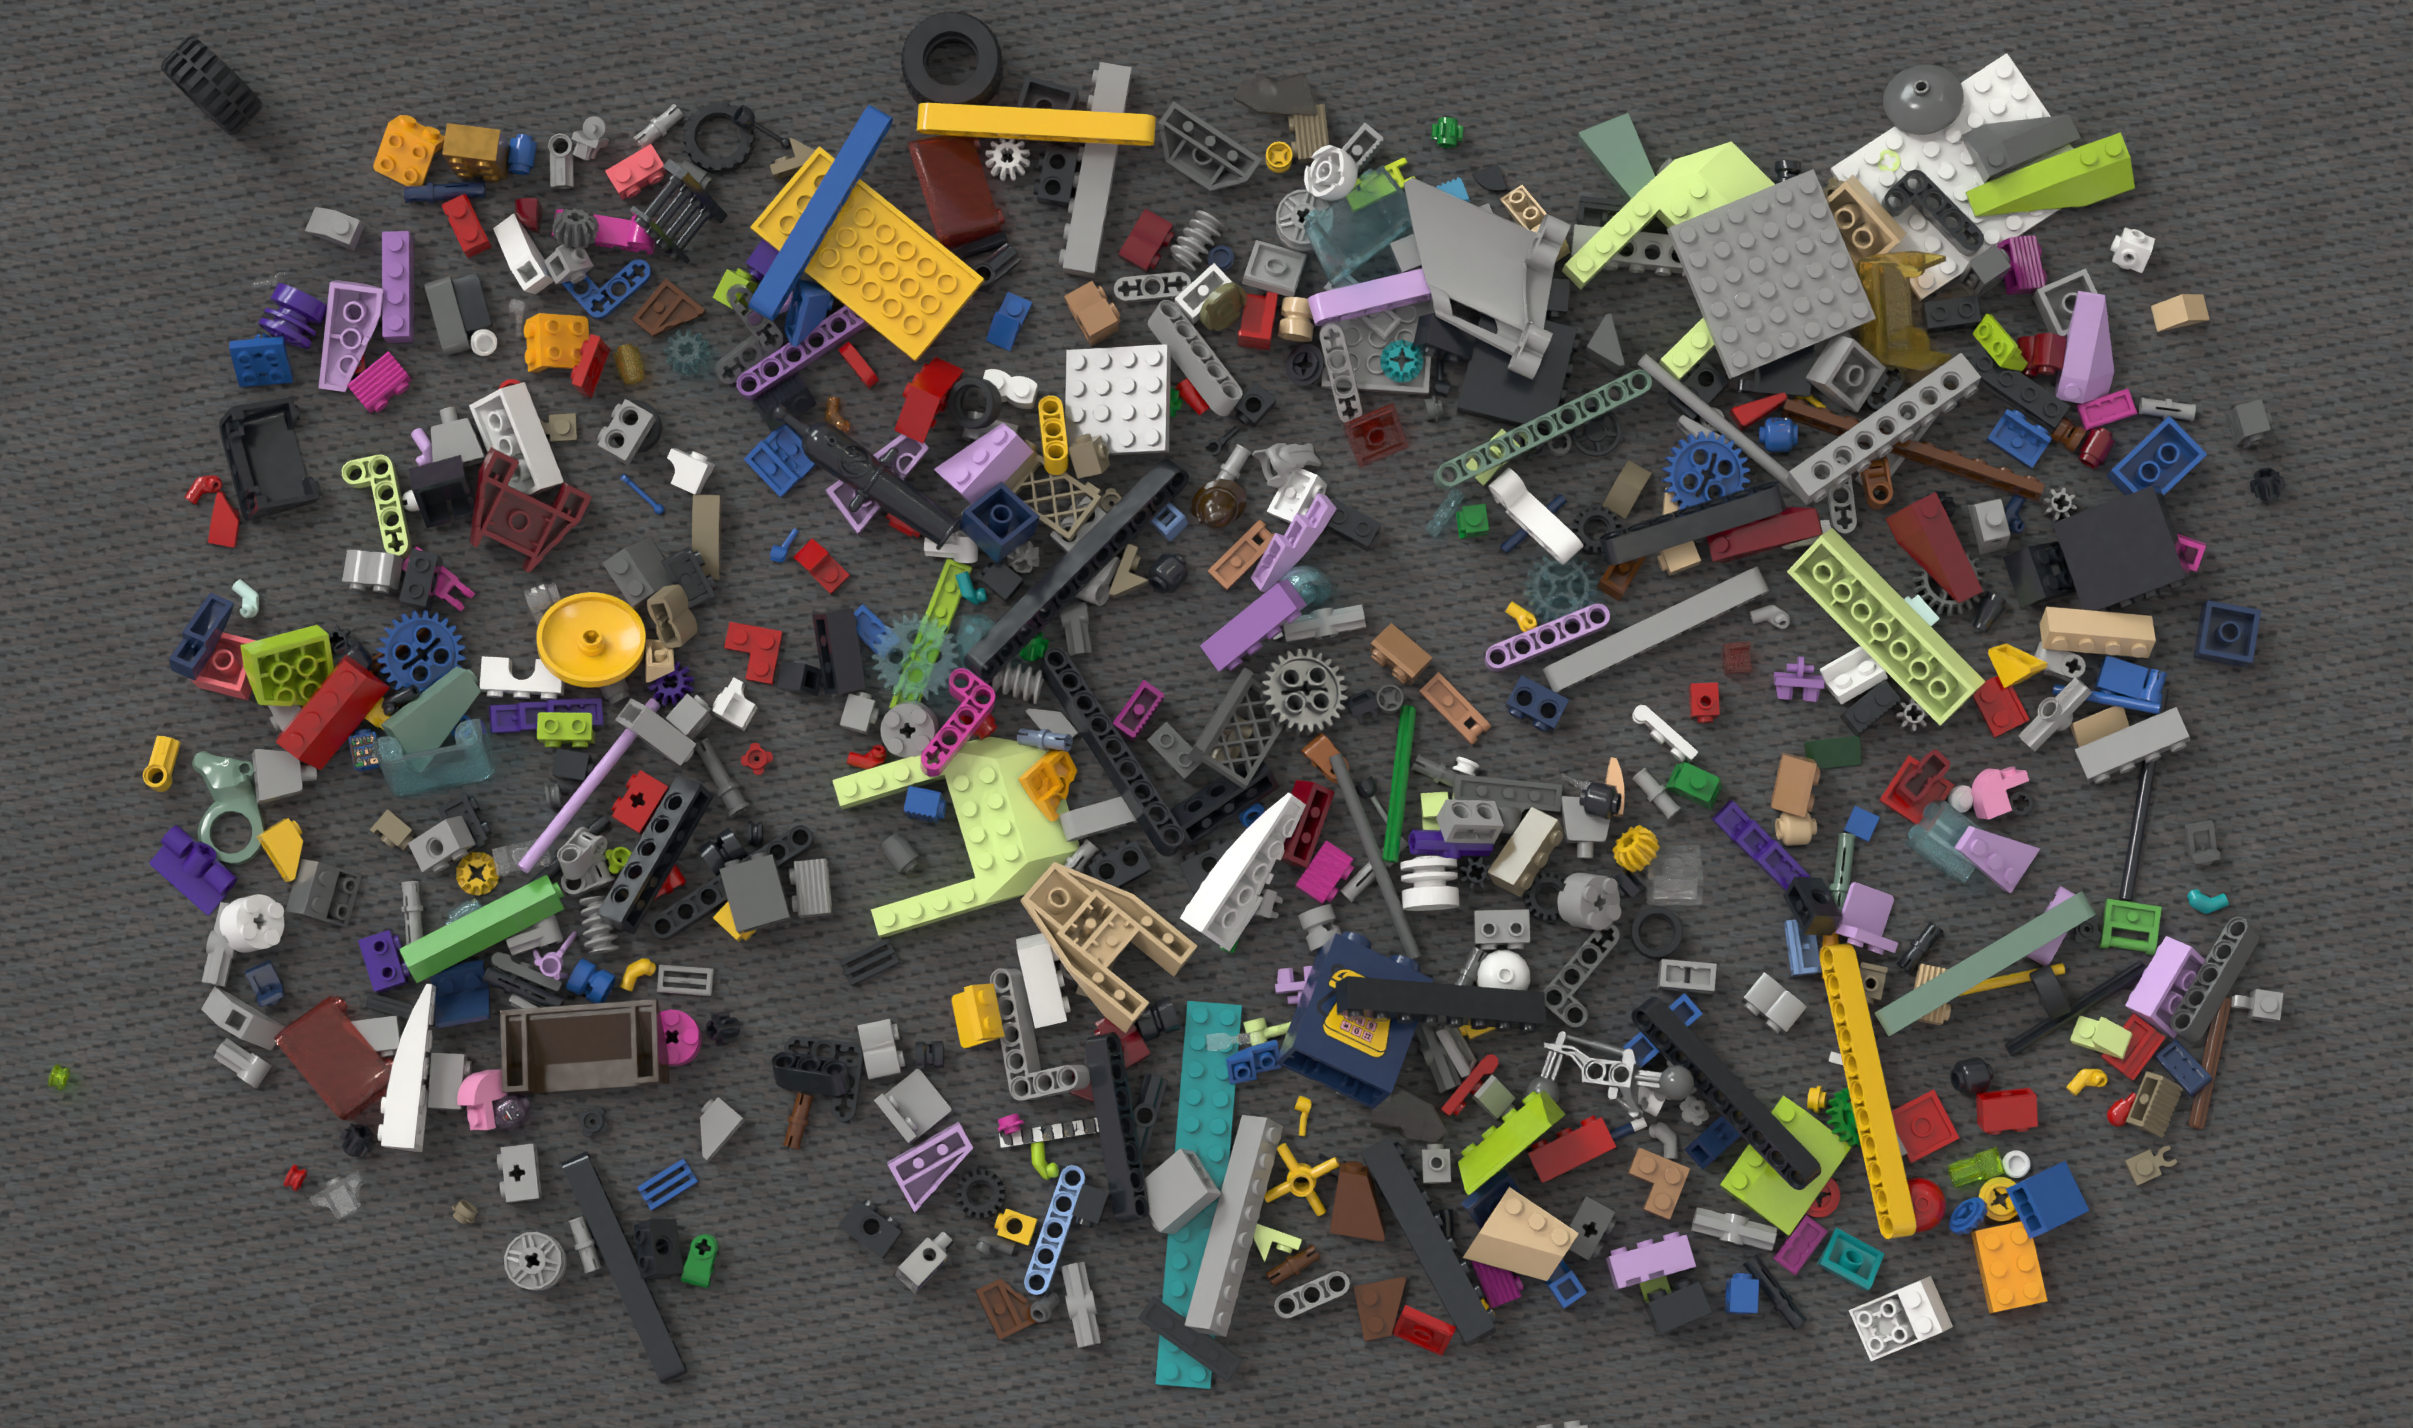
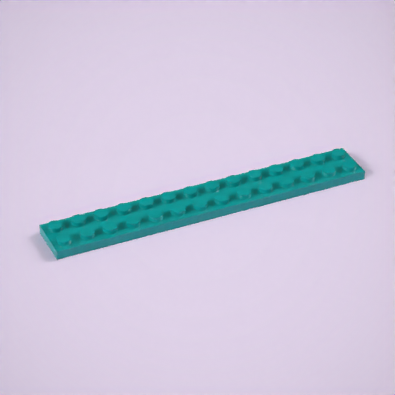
M1187 1001L1175 1152L1180 1148L1193 1150L1221 1193L1229 1164L1235 1084L1230 1085L1226 1059L1238 1052L1242 1005ZM1219 1197L1178 1232L1168 1234L1162 1302L1185 1319L1189 1311ZM1159 1335L1155 1384L1210 1389L1212 1371Z

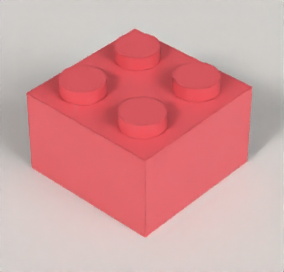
M223 632L212 655L195 681L190 680L198 688L249 700L252 688L244 670L240 645L254 642L255 640Z

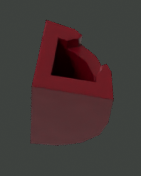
M538 198L516 199L515 213L522 225L529 231L540 234L543 207Z

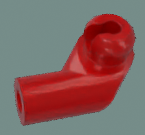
M875 745L865 755L850 751L847 764L865 770L877 767L885 761L887 757L886 749L882 745Z

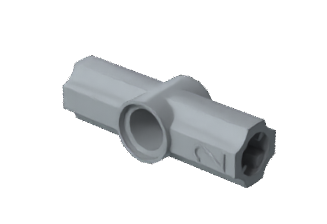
M1362 604L1335 610L1334 608L1314 610L1308 615L1300 616L1291 624H1288V622L1283 624L1286 643L1311 638L1320 640L1322 636L1330 635V637H1335L1339 635L1338 633L1366 628Z
M2075 677L2055 698L2049 697L2040 703L2038 716L2018 736L2032 750L2036 751L2056 730L2062 731L2069 727L2073 720V712L2091 695L2092 691Z
M220 902L214 930L210 932L206 946L208 957L204 967L202 982L226 987L232 959L236 958L237 953L227 944L229 943L227 938L222 936L220 931L222 911L226 906L230 905L229 903Z
M1696 1208L1691 1231L1718 1237L1719 1240L1724 1242L1729 1241L1741 1246L1746 1244L1772 1251L1777 1235L1776 1227L1749 1221V1218L1730 1213L1721 1214L1703 1208Z
M1085 1262L1061 1266L1067 1292L1065 1298L1069 1317L1073 1322L1077 1346L1081 1348L1100 1344L1101 1338L1095 1316L1097 1310L1093 1291L1090 1290Z

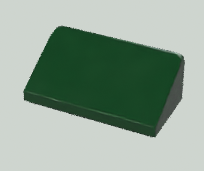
M1860 736L1815 740L1804 743L1805 757L1814 759L1819 769L1861 765Z

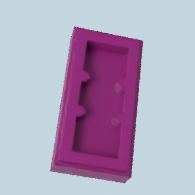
M1804 1215L1772 1259L1796 1276L1828 1231L1810 1217Z

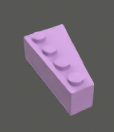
M901 434L875 453L874 456L878 459L883 458L891 447H896L899 454L891 464L892 470L905 479L929 451V448L925 442L922 444ZM840 480L826 489L827 495L857 535L861 533L881 509V507L869 500L868 502L865 501L857 512H850L848 506L856 495L855 490Z

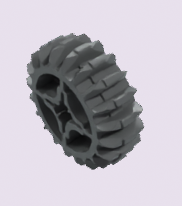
M1968 550L1965 554L1979 584H1983L1986 582V578L1978 576V574L1984 572L1985 569L1984 567L1976 568L1974 566L1980 559L1976 557L1971 561L1969 556L1972 554V551ZM1916 566L1913 570L1916 574L1921 575L1912 579L1913 583L1921 584V586L1914 589V593L1923 592L1924 595L1921 598L1924 601L1926 599L1930 601L1928 606L1931 609L1934 605L1938 606L1936 610L1937 615L1942 613L1943 608H1946L1947 617L1952 616L1953 608H1955L1958 615H1962L1963 607L1968 611L1973 608L1970 601L1974 603L1980 601L1978 595L1959 604L1955 600H1947L1949 594L1940 585V597H1938L1931 590L1928 578L1932 579L1931 581L1935 583L1937 582L1922 567ZM1981 586V588H1982L1983 592H1982V593H1979V594H1983L1984 591H1985V589H1984L1982 586Z

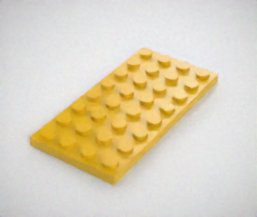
M819 146L752 224L751 230L779 252L835 158ZM861 179L857 182L804 271L805 274L830 292L831 295L914 362H917L984 282L983 277Z

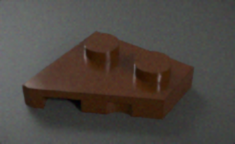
M665 278L633 316L632 321L649 335L656 337L703 316L706 310Z

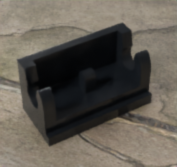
M1580 196L1576 224L1604 227L1629 201Z

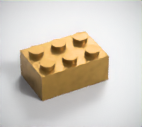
M447 123L442 155L458 178L471 180L473 176L483 177L484 181L499 183V179L507 180L509 144L501 130Z

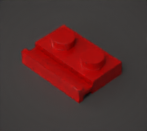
M1999 676L1985 681L1972 695L1993 738L2030 720L2013 687L2004 688Z
M2133 1013L2122 1027L2133 1034L2124 1058L2121 1059L2104 1053L2100 1056L2101 1059L2121 1074H2124L2131 1081H2134L2166 1038Z

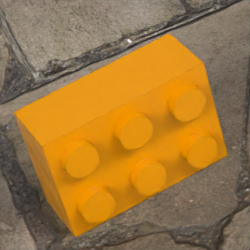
M2022 1222L1971 1232L1989 1313L2047 1301L2034 1240L2029 1238Z

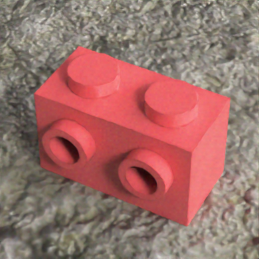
M652 144L605 171L622 200L636 196L643 187L658 183L668 173L663 168L664 164Z

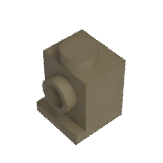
M388 809L370 829L377 836L382 833L383 835L380 839L393 849L397 845L404 852L409 848L408 843L414 840L413 836L416 833Z
M1860 962L1858 965L1868 1005H1874V1001L1879 1002L1882 998L1888 967ZM1867 979H1872L1875 982L1873 989L1866 987L1865 982Z

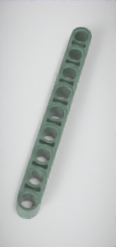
M1640 369L1630 372L1447 461L1435 471L1434 482L1441 489H1451L1618 408L1647 392L1652 385L1651 376L1645 370ZM1636 377L1642 381L1643 388L1641 390L1633 387L1632 378ZM1609 389H1615L1619 393V401H1613L1609 398ZM1586 400L1592 401L1595 404L1596 411L1594 413L1588 412L1585 409L1584 404ZM1562 412H1568L1572 416L1571 424H1565L1561 420ZM1539 423L1545 424L1548 427L1549 433L1547 436H1543L1537 431ZM1514 435H1520L1524 438V447H1518L1514 444ZM1494 446L1500 449V459H1495L1490 455V447ZM1467 458H1473L1477 462V470L1473 471L1467 468L1465 464ZM1446 469L1453 473V482H1446L1442 478V470Z
M2081 891L1874 1014L1889 1037L2093 917L2096 913Z

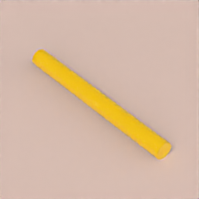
M2063 963L2050 966L2055 976L2065 974ZM2037 969L1986 979L1959 996L2031 981L2029 973Z

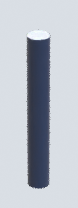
M1559 494L1545 507L1554 514L1567 501ZM1521 527L1499 547L1505 554H1508L1529 534Z

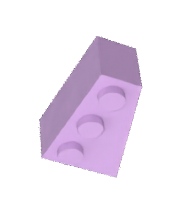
M1679 1231L1664 1235V1241L1654 1244L1653 1240L1650 1239L1636 1243L1638 1248L1627 1251L1626 1247L1610 1251L1611 1256L1607 1257L1606 1261L1615 1290L1696 1267L1687 1234L1680 1236Z

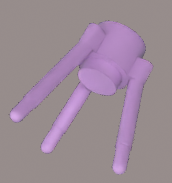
M576 931L571 933L557 953L549 952L541 958L539 951L533 949L534 963L540 966V970L544 975L553 976L555 980L560 978L567 979L569 977L567 973L560 972L564 964L562 955L577 936Z

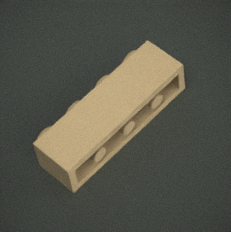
M2046 607L2040 622L2043 649L2149 658L2156 641L2152 616Z

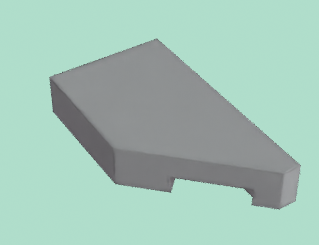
M1038 709L1026 710L1028 716L1040 730L1049 729L1052 733L1070 734L1072 738L1078 734L1062 712Z

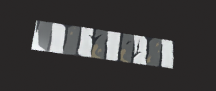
M1097 1118L1023 1129L1008 1135L999 1133L1000 1145L1003 1148L1099 1132Z

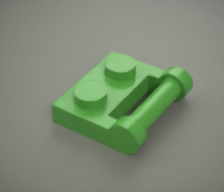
M2106 899L2101 932L2102 937L2099 947L2108 949L2110 946L2145 952V955L2154 956L2157 947L2162 907ZM2112 928L2148 933L2147 941L2111 936Z

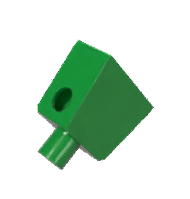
M1683 762L1676 764L1666 785V790L1712 811L1723 785L1719 777Z

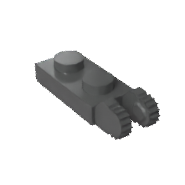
M496 952L491 956V964L494 969L509 975L516 974L520 980L540 987L559 997L561 996L563 983L560 979L555 980L553 976L549 977L539 973L528 963L520 962V964L512 962L510 955L506 953Z

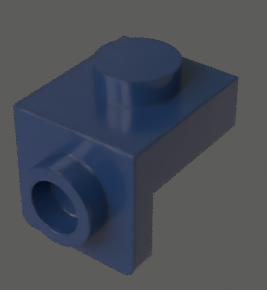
M271 960L245 971V975L257 996V1002L260 1007L264 1005L273 1006L279 1003L282 997L285 996L284 986Z

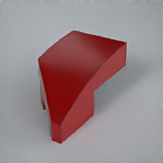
M218 491L212 513L208 543L235 547L238 540L240 524L238 516L240 514L226 499V494L223 491Z

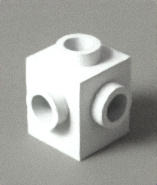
M2124 228L2121 237L2116 235L2110 249L2114 251L2112 262L2118 264L2121 268L2132 269L2142 273L2151 255L2155 238L2149 237L2136 229Z

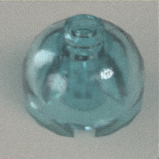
M1294 565L1279 581L1288 579L1307 605L1314 602V608L1323 604L1331 595L1329 587L1332 586L1321 570L1311 565Z

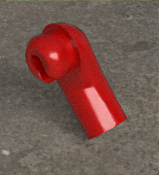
M216 475L198 477L184 498L196 505L202 494L219 491L222 488V481Z

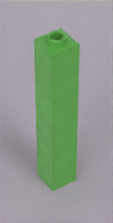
M545 875L399 950L416 983H419L563 910L564 907L560 898L564 897L558 883L552 884L549 877Z

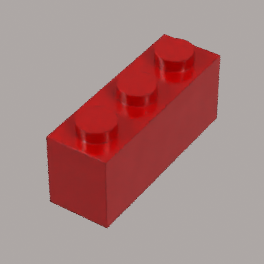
M1593 1115L1580 1122L1581 1128L1574 1131L1570 1127L1556 1133L1558 1139L1547 1143L1546 1139L1531 1146L1533 1151L1528 1153L1542 1183L1617 1147L1603 1117L1597 1119Z

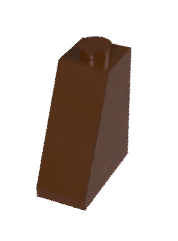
M1356 1161L1341 1162L1330 1233L1384 1242L1386 1226L1369 1168Z

